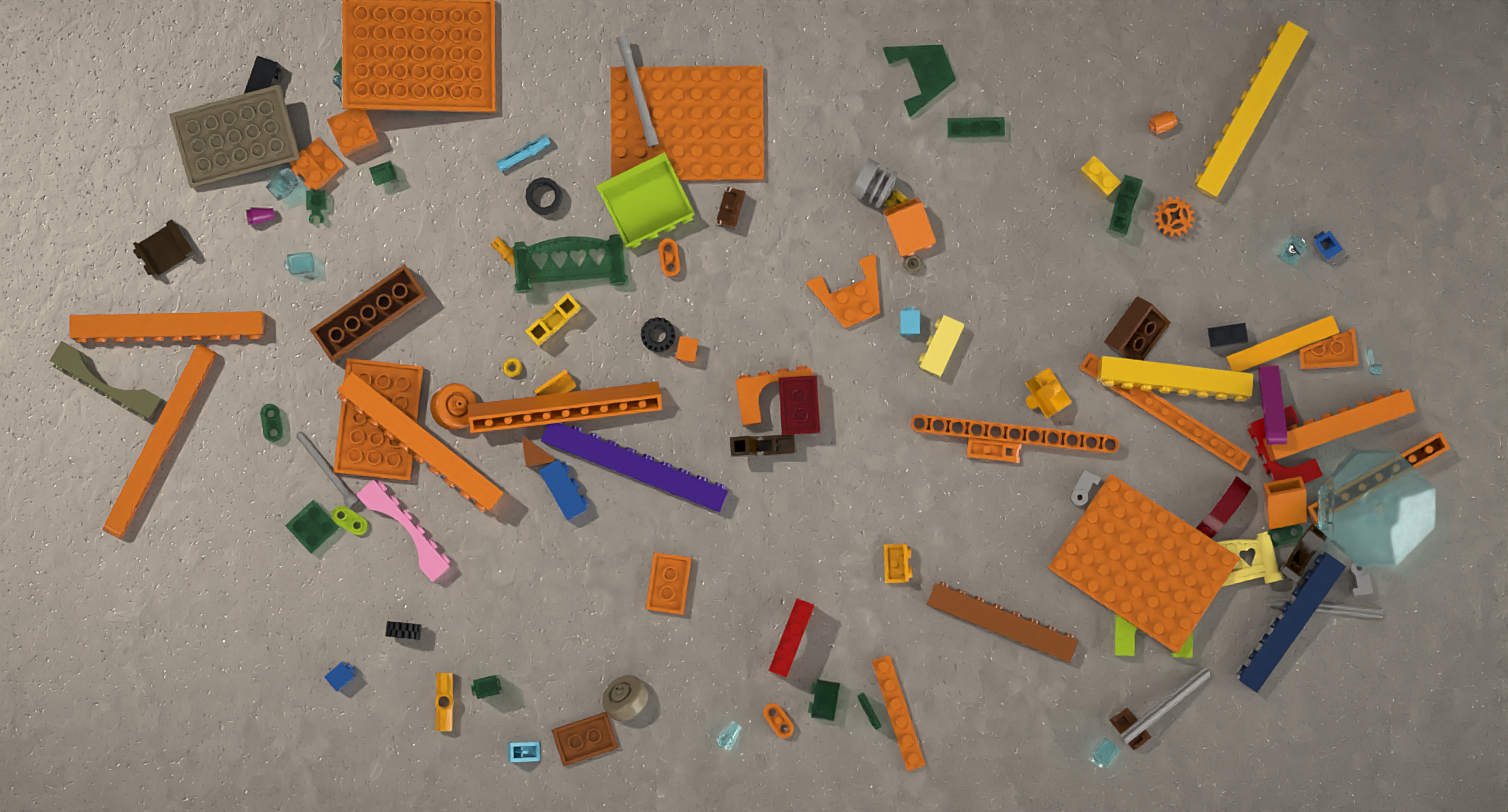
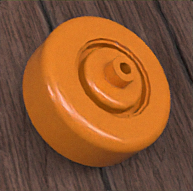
M459 383L447 384L439 388L432 396L430 403L432 417L444 429L451 431L460 430L469 425L467 405L476 404L477 399L467 386Z

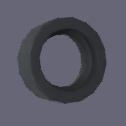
M541 177L533 180L528 185L525 198L532 211L537 214L547 215L559 208L562 201V193L555 181L550 178ZM547 185L554 190L555 199L550 206L540 207L534 203L532 196L538 186Z

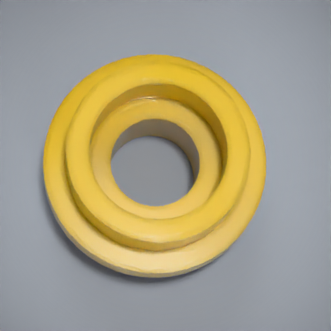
M509 358L503 364V371L509 377H516L521 373L522 365L518 359ZM511 364L516 365L515 371L509 370Z

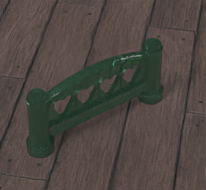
M620 234L609 235L608 240L583 236L559 237L541 241L530 246L525 245L523 241L514 242L513 258L516 280L514 293L533 292V284L609 278L610 286L629 284L628 275L625 274L623 243ZM591 249L596 251L604 249L605 251L599 266L589 255ZM584 250L586 252L580 267L570 256L571 251L579 252ZM563 251L567 254L561 269L551 258L553 252L559 254ZM541 253H546L548 255L542 270L533 261V254L540 255Z

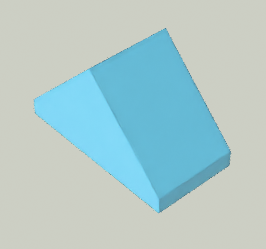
M540 742L508 743V762L540 761Z

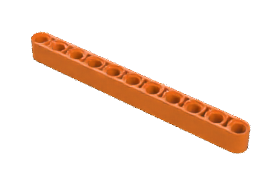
M201 344L195 347L103 526V531L119 539L124 535L214 361L215 351Z
M921 414L915 415L910 421V427L914 432L1012 442L1106 454L1113 453L1119 448L1118 439L1112 435ZM915 419H922L924 427L921 429L914 426ZM934 421L942 422L943 429L941 431H936L933 428ZM960 423L962 431L955 433L952 430V424ZM973 425L980 426L981 433L979 435H974L971 432ZM992 427L999 428L1000 435L998 437H993L990 434ZM1011 429L1018 430V439H1012L1009 436ZM1030 431H1035L1038 434L1037 441L1029 439L1028 434ZM1050 433H1054L1057 436L1056 443L1052 444L1048 441L1047 437ZM1069 435H1072L1076 438V444L1074 446H1071L1067 443V437ZM1088 437H1091L1095 440V446L1093 448H1090L1086 445V439ZM1108 439L1114 442L1115 446L1112 450L1105 447V441Z

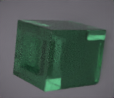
M391 161L369 168L375 186L387 182L392 184L399 181Z

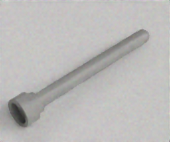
M298 432L296 434L297 439L344 496V504L348 509L356 505L360 501L356 493L354 494L346 488L302 432Z

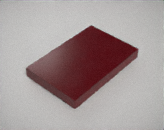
M817 375L778 378L782 436L820 434Z

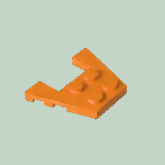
M875 254L858 260L866 279L829 294L822 276L806 282L808 288L826 306L844 329L880 314Z

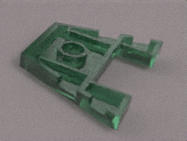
M942 44L882 48L888 65L906 58L908 59L921 92L920 95L903 101L909 118L956 81Z

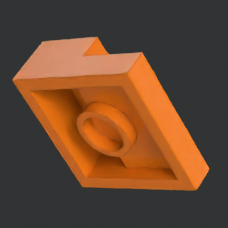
M318 137L305 150L302 149L299 152L300 159L289 162L292 165L290 169L298 177L301 174L305 178L303 183L310 190L314 188L316 191L345 166Z

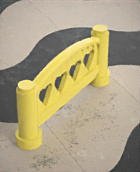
M1268 532L1256 534L1257 538L1254 540L1233 539L1217 542L1237 556H1239L1242 550L1246 552L1250 548L1255 550L1252 565L1249 566L1240 557V560L1222 587L1264 577L1265 584L1284 580L1283 573L1279 571L1273 544Z

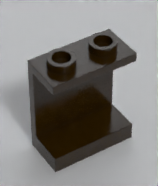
M172 219L165 223L167 226L140 243H133L135 247L133 251L138 259H143L145 271L148 275L152 274L156 278L195 254L178 225Z

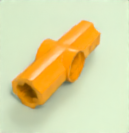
M436 673L435 731H452L454 704L453 673ZM443 696L449 699L447 707H442L439 703L440 698Z

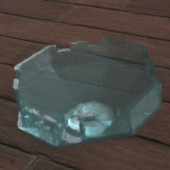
M1353 449L1330 472L1331 477L1318 489V528L1356 566H1397L1435 528V487L1395 449ZM1378 504H1382V507L1386 508L1382 515L1375 512Z

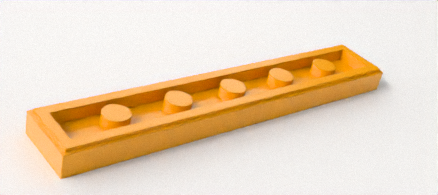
M1333 315L1225 358L1231 371L1241 372L1340 332Z

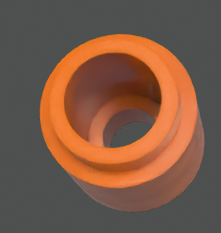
M1164 111L1149 117L1147 125L1151 133L1154 132L1155 135L1173 129L1177 125V119L1173 111Z

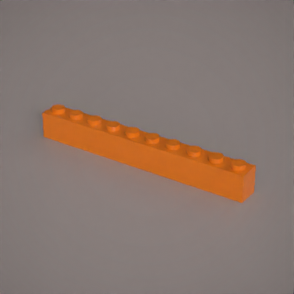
M264 312L69 315L70 338L75 340V343H87V339H94L96 343H104L106 339H114V342H125V339H133V342H144V338H152V341H164V338H171V341H183L185 337H190L191 341H201L202 337H210V340H221V337H229V340H240V336H248L250 340L260 339V336H265Z
M649 382L468 404L467 408L470 433L658 411L662 410L659 382Z

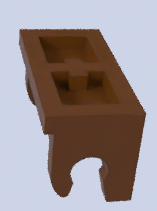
M725 187L715 225L732 230L736 229L746 191Z
M1124 707L1109 721L1121 734L1138 720L1128 707ZM1145 729L1128 744L1135 750L1152 737Z

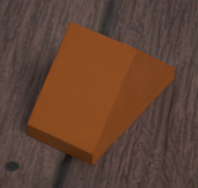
M523 437L522 443L526 467L551 464L556 461L551 455L526 437Z

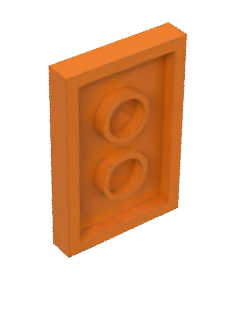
M653 553L646 610L684 615L691 557Z

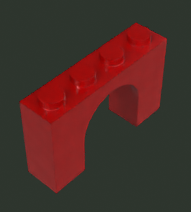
M1292 405L1284 408L1286 427L1300 423ZM1264 418L1247 424V434L1250 439L1254 440L1256 444L1254 447L1258 457L1262 458L1264 462L1262 464L1263 470L1266 475L1269 474L1271 482L1301 476L1305 484L1323 476L1316 458L1295 467L1282 466L1276 460L1270 461L1263 441L1266 438Z
M796 598L768 671L787 678L815 605Z

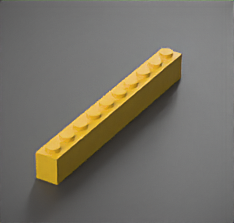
M1287 21L1285 25H1280L1276 32L1279 35L1276 42L1272 40L1267 49L1269 51L1267 58L1263 57L1258 67L1261 69L1258 74L1254 73L1250 79V89L1248 91L1244 90L1240 97L1242 103L1240 107L1236 106L1231 114L1233 119L1230 124L1226 123L1221 132L1224 135L1221 141L1217 139L1212 149L1215 152L1212 157L1208 156L1203 166L1206 168L1203 173H1198L1194 181L1196 183L1194 189L1212 199L1218 196L1308 31L1290 21Z

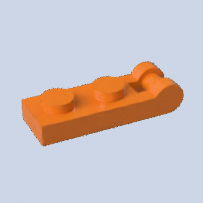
M968 438L966 457L1020 463L1019 450H1021L1022 444ZM1006 448L1012 449L1011 456L1006 455Z

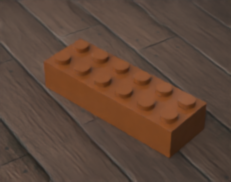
M404 264L311 328L310 332L331 362L335 363L426 300L428 296Z

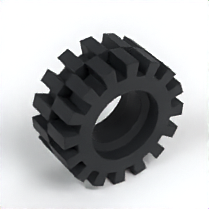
M663 317L651 318L644 323L641 329V339L644 346L650 351L664 352L673 345L675 330L669 320ZM656 327L662 328L666 333L664 340L661 342H655L651 339V331Z
M387 621L385 636L420 640L422 624Z

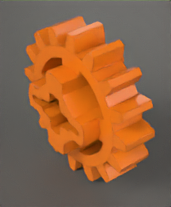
M1169 196L1168 202L1164 199L1161 200L1162 206L1157 205L1155 208L1158 212L1153 213L1157 217L1153 222L1159 223L1157 230L1163 229L1162 235L1168 232L1170 238L1175 233L1177 237L1181 236V232L1187 234L1186 228L1191 229L1193 226L1190 222L1195 221V218L1191 217L1195 210H1189L1192 204L1186 205L1185 198L1179 201V196H1176L1174 200ZM1169 205H1177L1173 209L1167 208ZM1183 209L1186 212L1187 219L1183 216ZM1178 210L1176 216L1177 219L1170 224L1172 218L1171 215ZM1162 216L1165 217L1166 224L1163 223ZM1174 225L1182 226L1179 229H1171Z

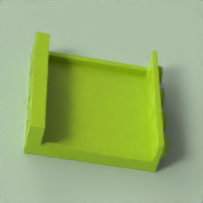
M665 152L596 185L626 248L630 246L631 249L642 245L640 241L646 238L650 241L659 236L658 232L662 230L669 232L676 228L675 224L681 221L685 224L693 220L692 216L695 215Z

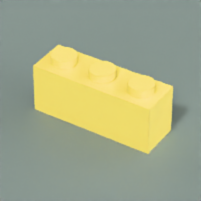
M943 315L942 319L938 318L934 326L937 329L935 335H930L926 346L929 348L926 354L922 352L918 363L921 364L919 369L940 378L965 324L946 315Z

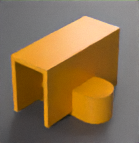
M1049 367L1025 382L1032 393L1026 398L1027 406L1030 409H1035L1039 406L1047 419L1072 403Z

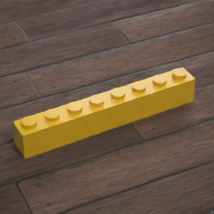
M1102 356L1098 362L1097 383H1102L1103 386L1107 387L1121 385V388L1124 389L1139 387L1142 391L1156 389L1160 393H1170L1173 391L1183 396H1187L1190 393L1197 394V397L1200 398L1216 396L1215 398L1218 400L1232 398L1236 402H1246V400L1252 397L1253 374Z

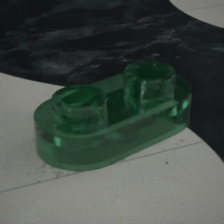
M266 404L260 412L263 435L268 441L277 442L283 437L281 412L276 405ZM270 410L274 411L273 417L268 416ZM276 429L277 435L272 436L271 430Z
M1300 524L1267 530L1273 547L1299 541L1304 533ZM1293 528L1297 530L1295 536L1291 534ZM1274 533L1279 536L1277 541L1272 538Z

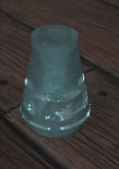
M732 721L717 736L716 744L728 751L729 748L733 747L742 727Z

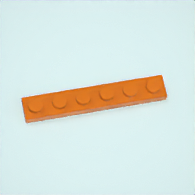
M887 655L872 660L871 662L906 770L910 771L925 766L891 657Z

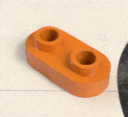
M664 239L658 247L661 269L665 276L674 277L680 272L678 247L674 240ZM666 246L672 247L670 252H666L664 249ZM668 265H674V270L669 271L667 269Z
M776 703L767 704L763 710V715L774 732L781 738L791 736L794 726L785 712ZM771 709L776 710L777 713L775 716L769 715V711ZM781 725H787L788 730L782 732L780 730Z

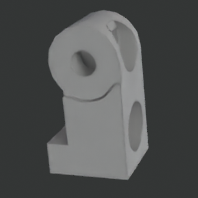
M1082 470L1070 495L1071 502L1076 506L1086 504L1088 492L1092 484L1098 485L1101 478L1086 470Z
M1363 560L1352 561L1349 565V573L1353 576L1355 588L1350 589L1351 597L1373 593L1367 563Z

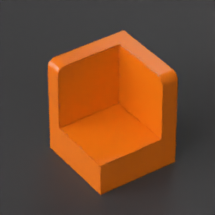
M680 336L676 360L695 363L698 339Z

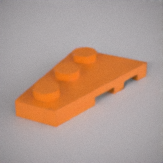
M1355 327L1300 349L1298 351L1300 370L1358 366Z

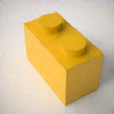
M1095 155L1079 170V173L1105 199L1121 183Z

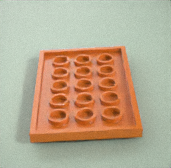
M347 358L344 380L351 372L417 423L423 366ZM342 402L333 472L411 481L414 454L411 451L406 453L398 446L399 442L396 439L391 441L383 434L384 430L379 426L377 429L368 422L369 418L363 414L361 417L352 410L354 406L349 402L347 404Z

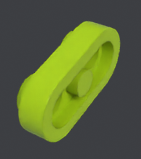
M337 506L332 511L333 521L352 534L362 535L367 531L368 523L366 519L348 509V507ZM341 511L345 514L342 519L338 517V513ZM356 522H360L361 527L359 529H355L354 524Z

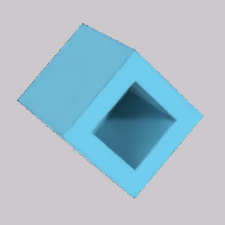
M905 307L904 311H900V335H919L920 311H916L915 307Z

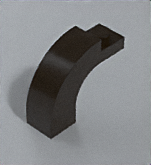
M796 435L730 437L731 457H757L797 453Z
M1313 523L1294 545L1279 569L1285 578L1290 581L1293 580L1295 583L1301 579L1305 567L1327 538V534Z

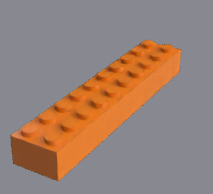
M351 372L337 389L336 393L339 394L337 397L345 404L349 402L353 405L352 410L361 417L363 414L369 418L368 422L376 429L378 426L384 430L383 434L391 441L396 439L399 442L398 446L406 453L411 451L415 454L413 458L420 464L425 462L430 466L428 470L435 476L440 474L444 477L445 480L443 482L450 488L455 486L459 489L460 492L458 494L467 501L469 499L474 501L475 504L473 506L482 513L484 511L489 512L504 494V492L354 373Z

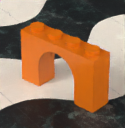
M807 365L796 367L795 371H788V368L778 369L775 374H769V371L759 372L758 376L751 377L750 374L740 375L739 379H736L742 426L762 423L758 400L761 391L767 385L779 383L778 378L813 376L812 368H807Z

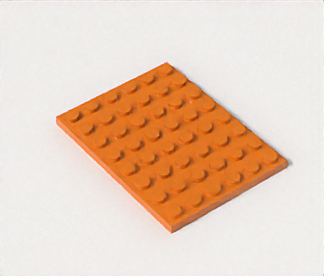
M341 0L342 109L496 112L495 0Z
M763 66L635 67L651 122L659 145L654 147H648L644 128L626 67H611V178L665 152L679 181L764 180Z
M1110 473L1047 569L1178 654L1240 560V557Z

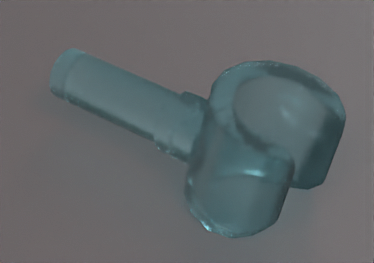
M1371 348L1367 349L1370 360L1369 373L1380 375L1382 366L1381 364H1375Z

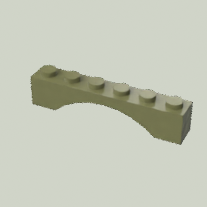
M63 341L60 342L49 360L54 363L53 367L63 372L65 369L70 372L69 377L79 382L82 379L87 382L86 387L95 392L97 389L104 392L102 396L111 401L113 399L120 401L119 406L128 411L132 408L137 411L135 415L143 420H146V418L152 420L163 402V399L145 389L122 390L105 384L89 369L82 352Z

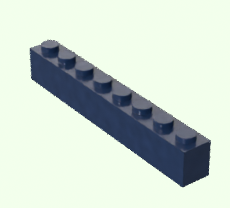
M1324 552L1317 556L1314 561L1315 566L1312 570L1309 569L1305 573L1301 586L1297 585L1295 587L1291 600L1283 604L1279 617H1274L1269 625L1271 627L1267 633L1264 632L1259 638L1258 642L1260 644L1256 649L1253 648L1247 656L1249 658L1245 665L1241 664L1237 669L1236 674L1238 675L1236 678L1256 693H1258L1347 567L1330 554Z

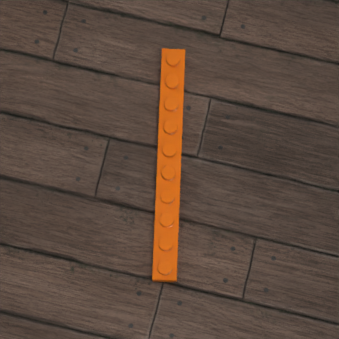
M1089 352L1078 369L1097 380L1100 358ZM1121 385L1108 387L1240 472L1252 456L1152 391H1142L1139 387L1124 389L1121 388Z

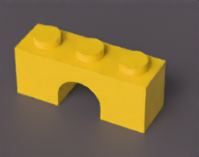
M567 293L554 304V307L546 315L536 320L525 332L540 347L581 310V307Z

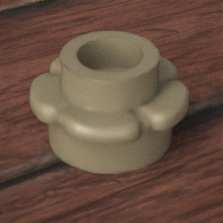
M917 255L907 256L903 262L904 269H907V272L911 274L920 271L922 268L920 257Z

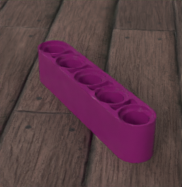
M1260 365L1258 367L1266 443L1267 445L1287 444V427L1279 365Z

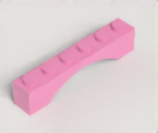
M372 480L356 494L357 497L369 510L388 514L407 529L417 547L420 569L434 582L451 567L448 564L450 559L444 553L439 554L436 550L438 547L431 538L427 540L423 535L425 531L419 524L414 525L411 522L413 517L406 509L402 511L398 507L400 502L393 495L389 496L385 492L387 490L386 486L381 481L376 482V480Z

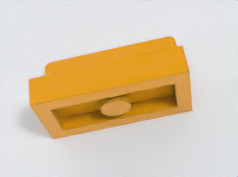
M564 370L534 390L537 396L567 393L577 386L568 372Z

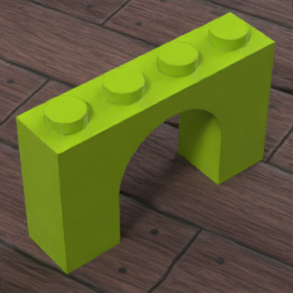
M1115 613L1113 655L1134 656L1135 632L1137 628ZM1193 631L1178 654L1171 651V657L1192 658Z

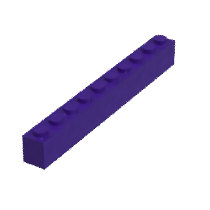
M565 422L547 424L541 442L720 513L728 490H725V485L715 482L714 485L707 482V478L697 475L695 478L689 475L690 471L682 468L675 470L671 468L672 464L661 461V464L653 461L654 457L643 454L642 457L636 454L637 450L627 446L625 449L618 447L619 443L609 439L607 442L600 440L601 436L592 432L589 435L582 433L583 429L572 425V428L564 426Z

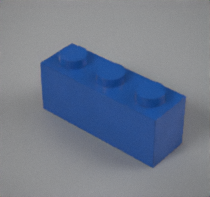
M558 459L540 469L539 472L566 520L570 521L587 511L586 506L589 503L584 494L580 496L576 490L580 487L574 478L570 479L567 472L570 470L565 461L561 463Z

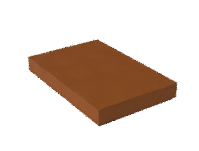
M607 712L552 729L563 767L618 749Z

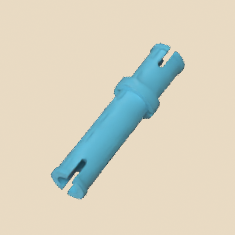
M546 134L495 162L500 171L503 172L531 155L535 156L538 151L548 147L551 143Z

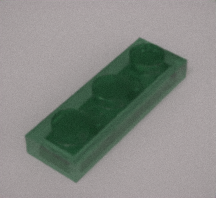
M1004 117L947 118V138L1005 137Z

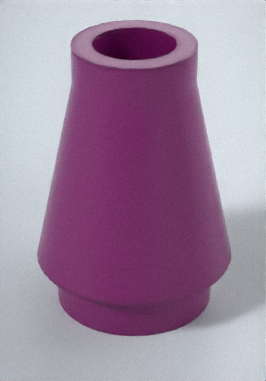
M250 207V209L246 210L248 225L253 224L255 226L275 219L273 208Z

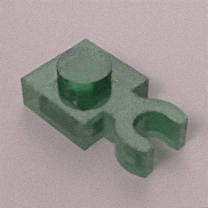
M326 190L306 191V210H312V214L309 216L311 224L314 223L315 216H319L320 223H324L325 218L321 210H327Z

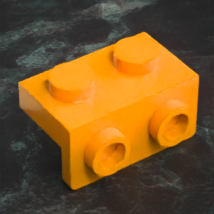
M907 543L883 545L885 583L909 582V578H912V566L908 567V559H911V547H907Z

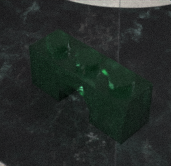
M1128 175L1122 177L1106 232L1121 237L1127 235L1132 219V211L1143 180Z

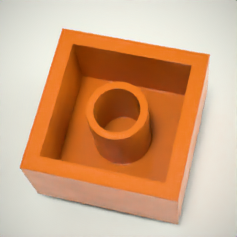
M348 109L327 119L344 157L379 142L366 110Z

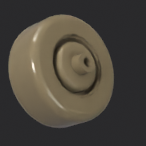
M621 676L606 687L602 695L601 704L612 719L617 721L629 720L639 714L645 707L648 700V690L636 676Z

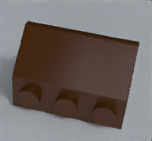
M1137 296L1104 343L1122 358L1143 361L1171 322L1152 303Z

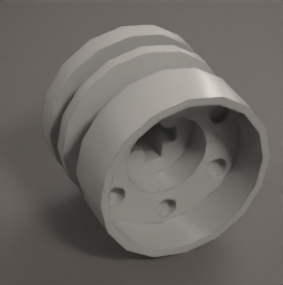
M868 158L850 194L862 199L866 193H869L868 203L871 204L874 198L877 197L879 199L875 207L880 208L894 188L897 172L893 171L888 178L886 174L889 168L886 167L880 174L878 173L880 163Z

